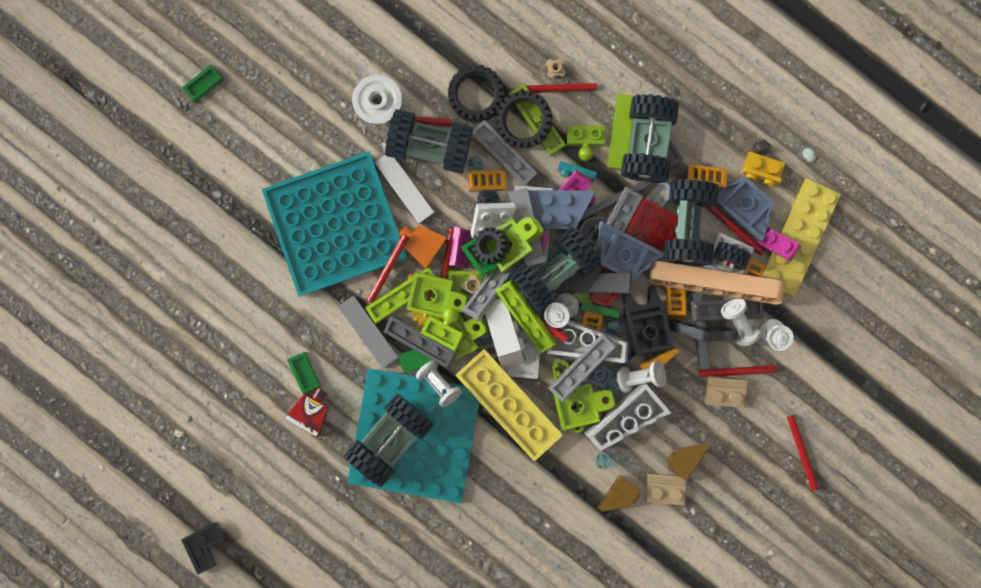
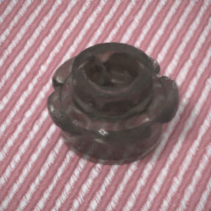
M759 139L755 141L752 149L756 154L765 155L770 152L771 144L765 139Z

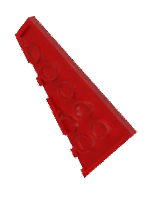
M643 197L624 233L663 252L665 250V241L677 238L675 230L679 217ZM606 267L602 271V273H616ZM591 293L588 299L607 308L620 294Z

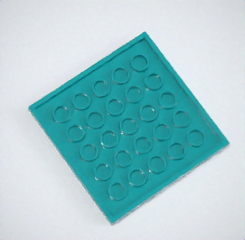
M370 151L262 189L298 297L385 267L400 240ZM405 249L402 250L396 263L408 259Z
M368 369L355 442L357 440L361 442L386 413L384 407L396 393L420 410L434 423V426L422 440L416 438L392 467L394 473L382 488L365 478L353 465H350L347 483L462 504L479 401L465 385L448 383L451 388L459 387L462 392L452 404L442 408L439 405L441 397L426 379L419 381L414 376ZM446 388L443 390V393H444V394L447 393V389H446Z

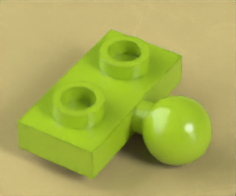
M567 125V146H582L579 150V158L582 161H590L594 155L590 146H605V126Z
M454 308L446 309L443 314L444 322L430 315L421 333L456 351L465 334L451 326L459 318L458 311Z

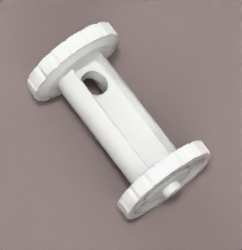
M560 294L555 299V302L548 305L545 309L544 317L546 322L554 328L564 327L569 322V319L579 311V301L573 294Z
M733 299L722 307L721 314L724 318L731 319L738 331L737 344L749 346L760 338L761 332L758 327L751 326L744 314L747 309L745 301L743 299Z
M777 319L765 320L759 328L761 339L776 351L787 350L794 341V335L790 328L783 325Z
M432 360L419 369L416 378L419 381L427 380L441 397L439 405L445 408L452 404L462 391L459 387L451 388L436 370L439 364ZM445 388L447 389L446 394L443 393V390Z
M653 361L648 369L632 372L627 367H622L617 372V382L624 393L631 392L634 385L653 382L656 387H661L665 385L666 372L660 361Z

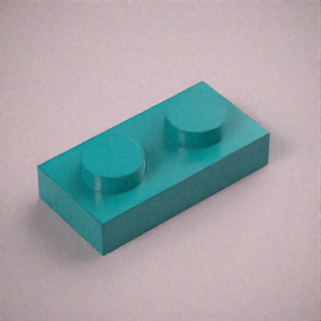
M560 161L557 171L561 172V176L569 178L577 169L592 180L591 183L594 182L597 172Z

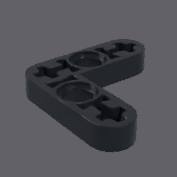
M668 319L670 331L699 340L715 342L734 341L737 338L738 331L733 328H704L680 320Z

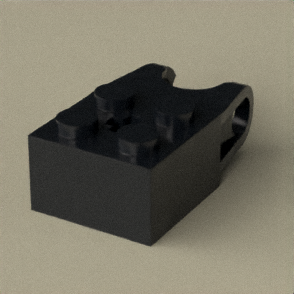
M651 285L648 287L647 303L644 305L637 304L631 294H622L623 318L631 357L673 349L674 346L666 310L663 308L655 286ZM646 330H647L648 333H651L652 336H650V337L646 336V334H645Z

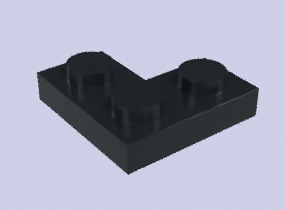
M218 521L181 539L197 575L217 565L209 547L226 539Z

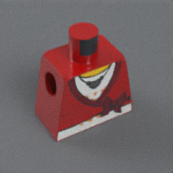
M317 388L313 397L304 394L284 419L315 437L320 436L330 408L323 403L328 393Z

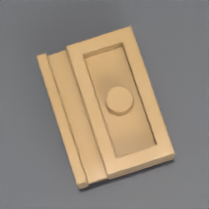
M708 376L705 404L744 408L747 379Z
M647 473L645 502L685 505L686 481L673 475Z

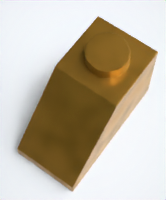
M706 443L682 447L676 453L673 451L667 459L669 462L667 469L687 481L708 451L710 445Z
M618 475L597 508L601 511L629 507L631 503L635 504L639 499L640 489Z

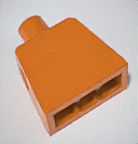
M420 225L417 226L415 231L404 226L399 233V236L406 234L410 237L404 249L425 269L431 265L447 242L445 236Z

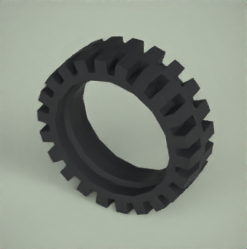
M472 64L470 67L465 66L464 69L458 70L457 74L453 75L449 83L448 99L450 106L458 117L468 122L472 121V123L482 122L483 120L491 119L492 116L497 114L496 111L504 99V88L500 77L497 76L495 71H492L489 67L485 68L484 65L476 66V64ZM469 77H483L494 88L493 102L482 111H470L463 107L458 100V88Z
M530 91L514 92L504 98L505 100L500 103V107L496 111L497 116H495L496 128L500 136L507 143L518 148H532L545 141L553 126V115L548 103L541 96ZM521 101H529L536 104L542 114L540 130L529 138L515 137L509 131L506 124L509 109Z

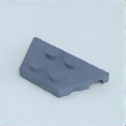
M746 177L738 179L733 183H727L726 189L719 188L717 205L757 240L762 242L774 201Z
M528 190L534 217L539 221L543 229L567 230L570 227L577 229L592 197L595 195V191Z
M600 221L598 258L602 266L616 273L632 274V281H634L643 271L649 269L653 262L664 256L663 252Z

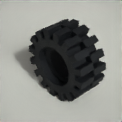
M489 227V229L483 228V231L477 232L479 236H474L476 242H472V245L475 246L472 250L476 252L475 256L480 261L497 264L496 262H502V258L506 259L507 256L505 254L510 252L507 247L511 246L507 242L509 238L505 236L504 232ZM494 238L497 241V249L493 253H488L485 249L486 242Z

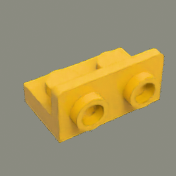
M748 152L741 174L745 175L749 180L756 181L758 179L764 181L765 185L774 187L782 182L781 175L785 163Z

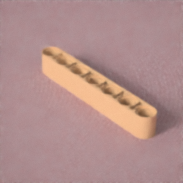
M655 261L651 264L648 281L653 285L769 304H781L783 302L785 283L779 280Z

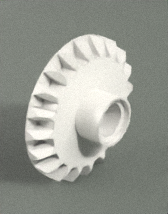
M372 75L364 78L357 84L353 92L352 103L355 112L362 120L378 125L391 120L395 109L399 110L401 108L402 96L399 87L393 80L382 75ZM380 97L383 99L382 102L378 105L373 104V100Z

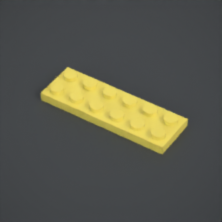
M807 178L804 179L780 234L799 243L801 248L791 262L771 252L762 278L784 282V294L791 297L796 296L840 198V193Z
M485 349L456 374V377L533 461H536L563 436Z

